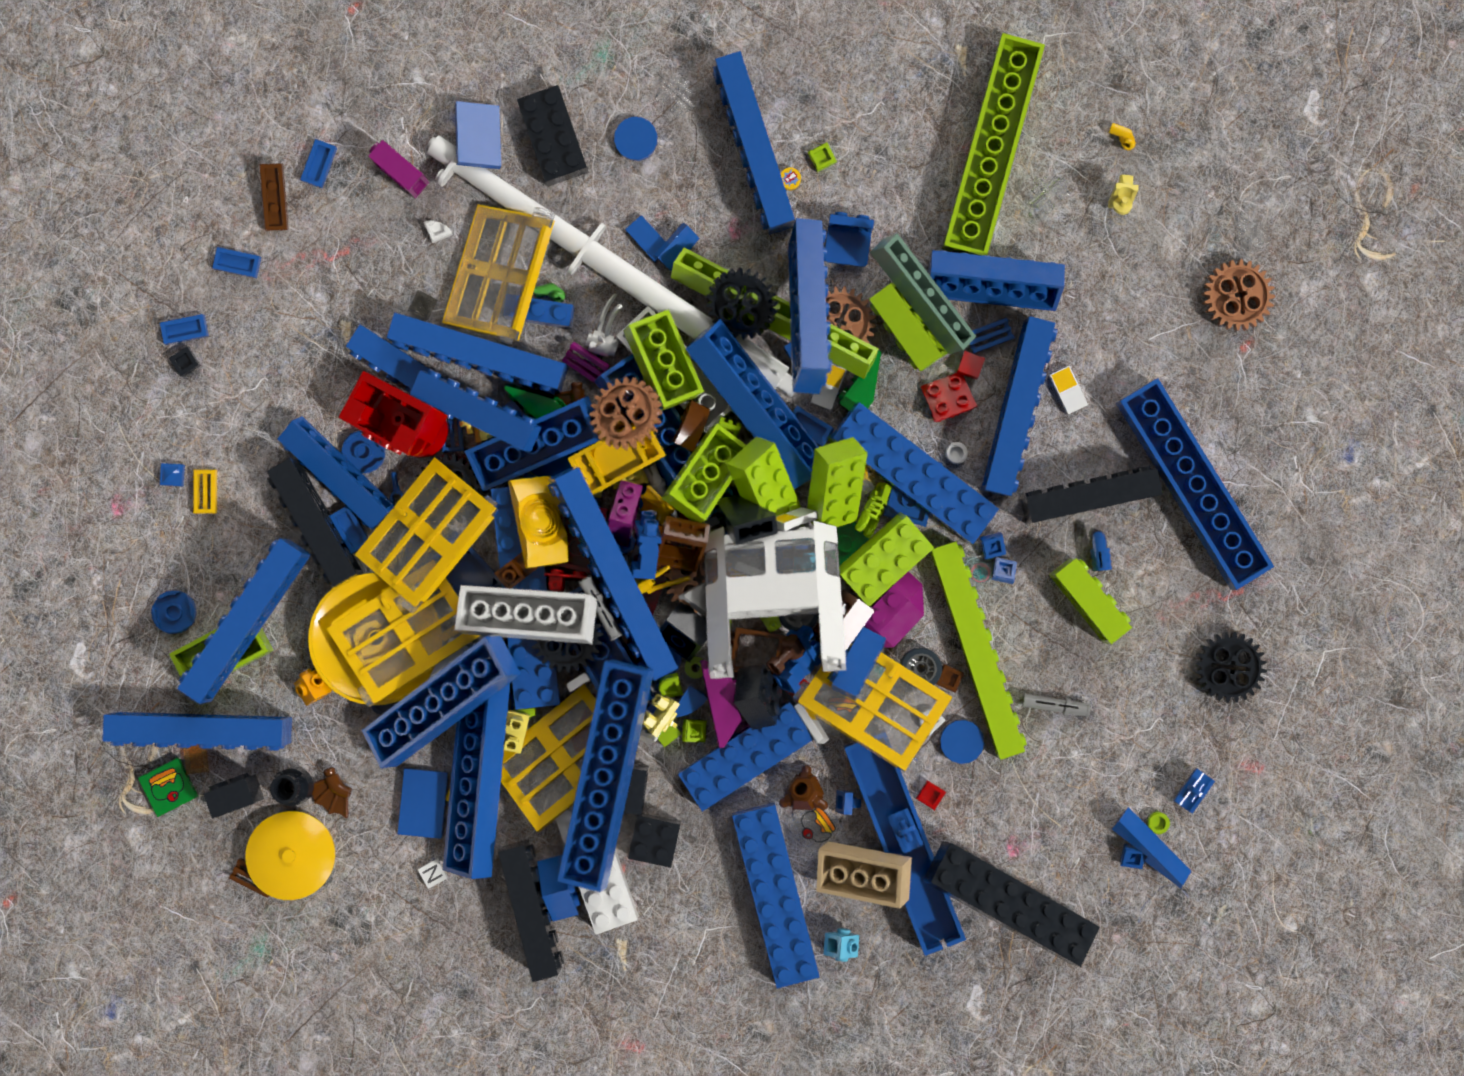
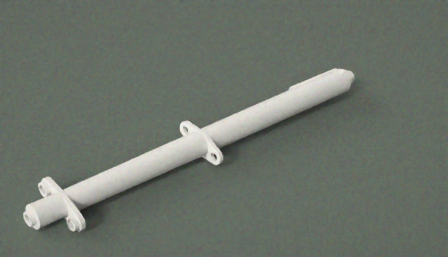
M441 136L432 137L426 146L428 149L427 154L447 167L445 170L441 169L435 178L441 187L447 183L455 172L510 211L554 220L550 239L576 257L568 269L569 274H574L581 263L584 262L638 301L649 306L657 314L669 309L676 327L693 339H696L701 332L714 324L712 318L599 244L597 241L606 228L604 223H601L592 236L589 237L486 168L456 165V146ZM740 334L736 340L775 390L777 389L785 396L791 398L795 392L792 389V376L788 374L789 367L748 339L743 340Z

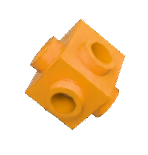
M311 669L303 671L299 674L300 678L293 683L297 695L302 698L306 706L332 692V689L321 679L316 670L311 671Z

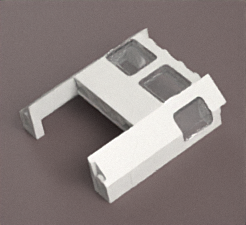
M813 521L814 529H809L808 527H800L793 531L777 529L778 534L736 546L729 535H725L724 527L709 533L708 544L704 552L707 642L711 679L733 677L729 619L819 613L823 672L846 670L836 526Z

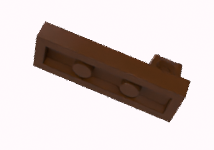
M283 163L259 164L265 231L289 230Z

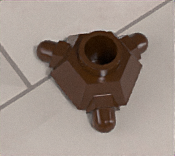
M804 765L799 775L796 774L785 790L784 797L779 800L780 807L786 808L789 806L792 809L813 810L817 807L821 810H826L828 808V803L823 799L824 792L817 777L811 773L812 769L809 765Z

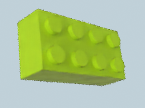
M890 283L869 299L872 303L870 304L871 309L877 316L880 314L884 319L883 326L890 334L893 332L898 339L895 341L902 352L906 351L910 356L908 361L915 370L919 369L921 372L948 354L894 283Z
M669 309L629 324L623 330L642 377L647 384L646 386L650 385L654 389L653 392L659 396L656 400H659L662 405L658 409L664 411L696 398L704 392Z
M718 423L707 430L662 499L691 521L702 523L707 519L733 480L727 463L747 445Z
M755 437L727 463L741 497L774 512L776 516L801 508L774 442Z
M854 437L815 448L807 509L817 511V519L814 521L836 527L857 521L867 451Z
M899 512L839 566L840 577L863 603L870 606L931 552L934 547L905 514Z
M1067 559L1051 572L1049 576L1103 643L1112 645L1132 629L1129 624L1131 622L1130 618L1124 611L1120 612L1115 607L1117 604L1115 599L1109 593L1106 595L1102 591V583L1097 577L1090 576L1087 572L1089 567L1082 559Z
M262 628L231 673L274 651ZM217 629L169 653L180 677L185 671L189 672L193 666L191 663L198 652L202 653L206 647L204 644L210 634H215Z

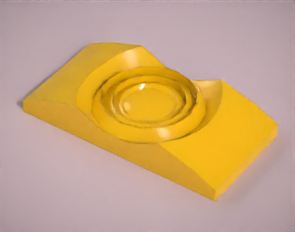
M632 422V423H631V426H632V429L634 430L636 427H635L634 423ZM625 427L618 430V433L622 432L625 429ZM650 431L652 439L643 438L645 441L644 445L638 441L636 449L629 444L628 450L623 449L622 445L617 450L613 445L609 447L605 444V441L602 442L600 440L567 459L572 467L580 468L592 495L661 459L666 454L654 432Z
M551 476L508 481L525 568L568 562L567 533L561 522L558 508L560 502L556 496H552L548 488L550 484L548 479Z

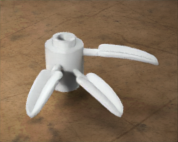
M613 294L609 298L600 316L597 331L594 330L593 334H588L585 346L589 347L588 351L605 357H614L619 340L614 339L615 336L609 335L615 316L622 308L621 304H618L611 313L605 333L601 332L605 316L617 294Z

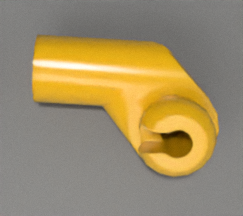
M1112 122L1108 133L1119 137L1124 150H1132L1136 142L1131 129Z

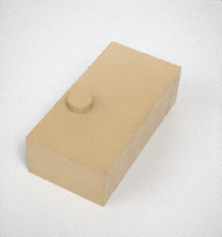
M828 841L818 849L816 892L901 908L909 900L912 857Z

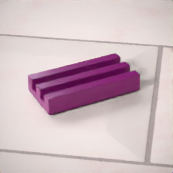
M576 342L570 345L569 350L562 359V362L594 383V380L610 367V365ZM573 351H576L577 353H579L580 355H582V356L585 357L586 359L581 358L580 356H578L577 354H575ZM589 361H591L592 363H594L595 365H597L598 367H600V368L603 369V370L600 371L598 368H596L595 366H593Z

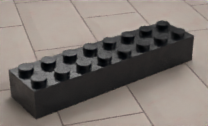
M942 841L923 879V882L1071 965L1082 966L1100 928L1098 925L952 842Z

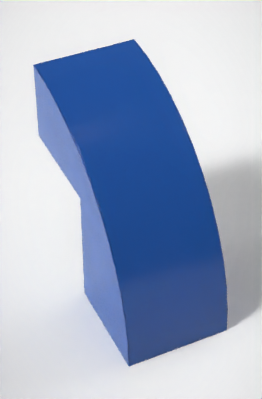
M690 685L678 702L680 705L675 711L677 713L676 717L694 712L705 703L708 696ZM650 704L647 711L654 713L657 707Z

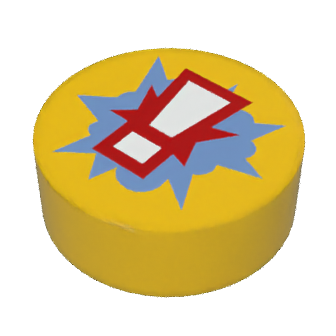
M789 167L781 172L786 190L792 191L799 187L801 174L797 169Z

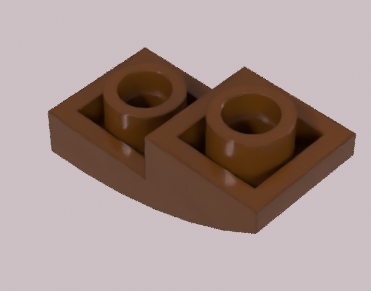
M690 399L680 418L682 423L672 441L693 452L706 425L710 409Z
M521 552L494 574L506 589H511L539 567L525 568L523 553Z

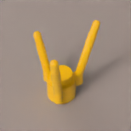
M665 566L658 570L655 578L669 570L670 566ZM686 576L653 586L655 584L654 579L634 578L641 594L645 592L651 594L656 590L688 581L690 577Z

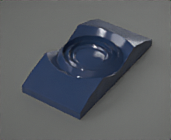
M455 530L447 540L453 544L460 534ZM472 546L446 576L458 597L461 585L502 588L501 581L494 574L495 571ZM433 550L423 561L426 564L433 560L438 563L442 556Z

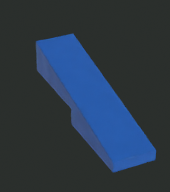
M1128 807L1119 817L1112 830L1147 856L1144 860L1147 864L1181 888L1192 871Z

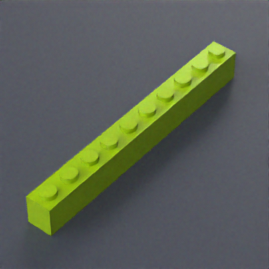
M684 247L673 263L671 278L707 297L712 292L709 287L715 284L714 280L717 277L720 278L724 271L728 274L729 270ZM730 287L731 292L737 294L736 289ZM751 292L752 298L758 300L757 295ZM775 295L772 300L778 301V304L772 308L778 310V312L773 316L775 321L770 324L769 330L791 341L790 302ZM747 313L748 318L754 321V317ZM830 324L827 340L831 341L830 354H828V359L832 360V363L864 379L872 367L879 349Z
M957 541L936 547L930 554L996 756L1002 760L1025 752L1024 746L1027 745L1024 734H1019L1017 725L1020 724L1017 713L1012 712L1010 704L1013 703L1010 692L1005 691L1003 683H1006V678L1003 670L999 671L996 662H999V657L996 649L992 650L989 642L992 641L989 628L985 629L982 621L986 620L982 607L978 608L976 599H979L976 587H971L969 578H972L968 565L964 566L962 558L965 557L963 547L961 544L958 545Z

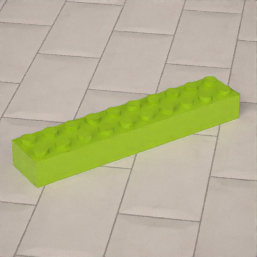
M1002 33L942 250L982 256L988 255L1045 44Z

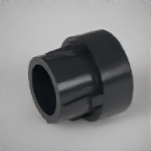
M292 767L278 772L270 786L272 800L287 806H295L306 802L314 790V782L311 775L300 767ZM291 782L294 785V792L290 788Z

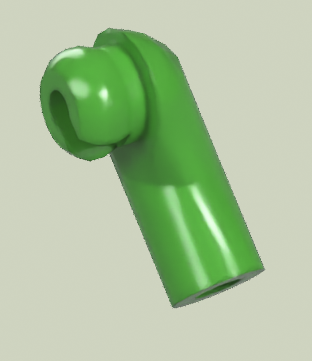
M554 283L537 286L534 289L536 298L547 295L554 302L560 303L565 299L564 291Z

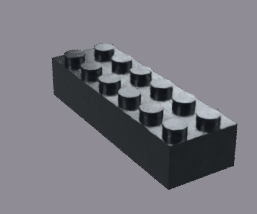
M289 458L267 471L269 475L267 480L273 489L278 490L280 494L278 499L281 505L290 511L291 516L289 518L292 524L301 530L302 535L300 537L305 546H310L314 554L311 556L317 566L321 565L325 573L322 575L326 583L337 587L354 576L364 574L355 556L351 554L329 517L328 509L299 461Z
M1150 466L1133 469V474H1129L1128 470L1111 474V479H1107V476L1104 475L1089 479L1090 483L1088 484L1085 483V480L1069 483V488L1065 489L1063 485L1046 488L1047 493H1042L1041 489L1025 493L1026 497L1020 499L1025 523L1040 522L1163 495L1158 469L1151 470Z
M529 839L505 845L498 851L532 982L558 976L561 968H563L564 957L562 951L557 949V943L559 942L556 929L552 930V918L542 897L538 865L535 866L534 857H536L535 847L529 843Z

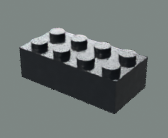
M556 85L517 99L547 186L549 187L589 173L559 86Z

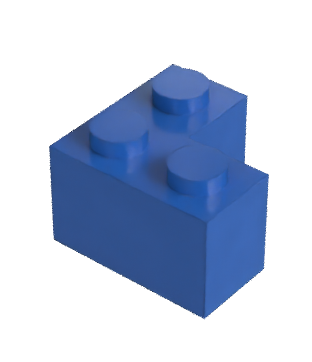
M563 854L537 861L542 897L553 922L578 915L577 906L581 905L578 892L575 893V886L557 881Z

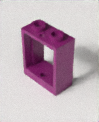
M383 139L380 143L376 142L371 147L368 157L373 163L415 199L430 183L423 173Z
M622 480L620 481L611 511L608 527L617 545L628 547L634 522L639 511L642 486Z

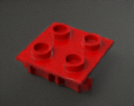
M955 373L920 386L932 412L931 416L934 422H941L944 419L953 418L955 415L958 416L960 413L977 408V404L962 374Z
M551 569L550 573L544 574L549 579V589L552 592L561 593L565 589V580L581 581L588 577L586 572L573 571L572 575H566L563 570Z

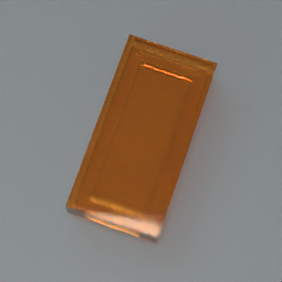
M199 744L191 746V748H183L186 774L209 772L207 749L199 748Z

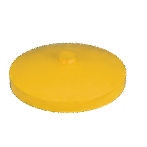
M300 811L280 812L262 821L251 834L245 854L246 867L254 884L267 895L281 900L301 899L319 890L330 877L336 859L335 843L327 827L316 817Z

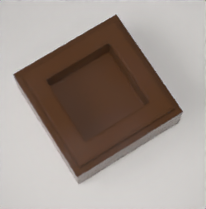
M943 664L941 677L936 685L956 693L964 673Z

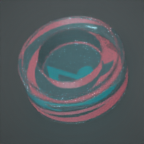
M976 562L970 567L971 579L974 582L982 584L990 580L992 569L987 563Z

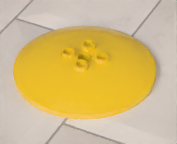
M376 573L357 575L339 586L333 587L316 607L308 634L310 656L321 679L340 696L365 705H386L402 700L426 682L435 666L374 704L331 637L327 628L391 588ZM414 586L411 589L415 591L417 586ZM401 595L393 599L404 616L415 609ZM421 601V602L417 605V607H419L420 605H422L424 602ZM431 604L407 619V622L415 634H418L438 621L439 616L434 605ZM379 608L345 630L343 634L352 648H355L369 639L373 632H380L389 626L390 623ZM441 625L419 638L429 655L442 647ZM394 629L382 635V643L374 644L372 642L356 652L365 667L402 644ZM403 648L369 670L368 673L379 688L415 665V662L406 648Z

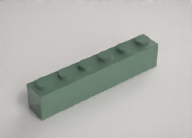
M898 233L883 238L870 251L871 255L946 352L951 354L963 351L976 335Z

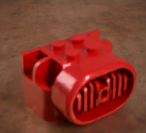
M365 371L360 375L338 417L362 430V436L378 443L380 446L399 455L403 452L408 456L426 458L436 454L445 444L448 435L447 414Z

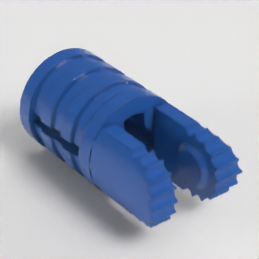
M1097 531L1093 533V549L1090 550L1092 571L1112 570L1110 548H1107L1105 534L1102 531Z

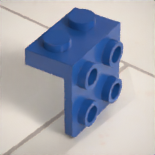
M835 212V215L830 214L825 247L827 248L825 262L857 267L867 266L874 220H870V217L866 215H857L855 218L848 217V214L844 212Z

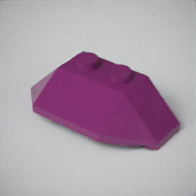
M909 571L870 607L874 612L863 626L886 638L883 648L895 647L924 616L923 586Z
M702 659L700 664L719 748H723L741 722L740 715L742 714L734 704L737 680H732V677L711 679L709 662Z

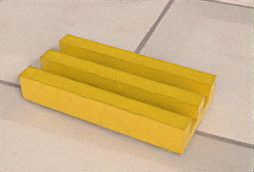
M193 470L194 514H217V470ZM200 474H203V509H200ZM209 474H211V499H210V509H208V475H209Z

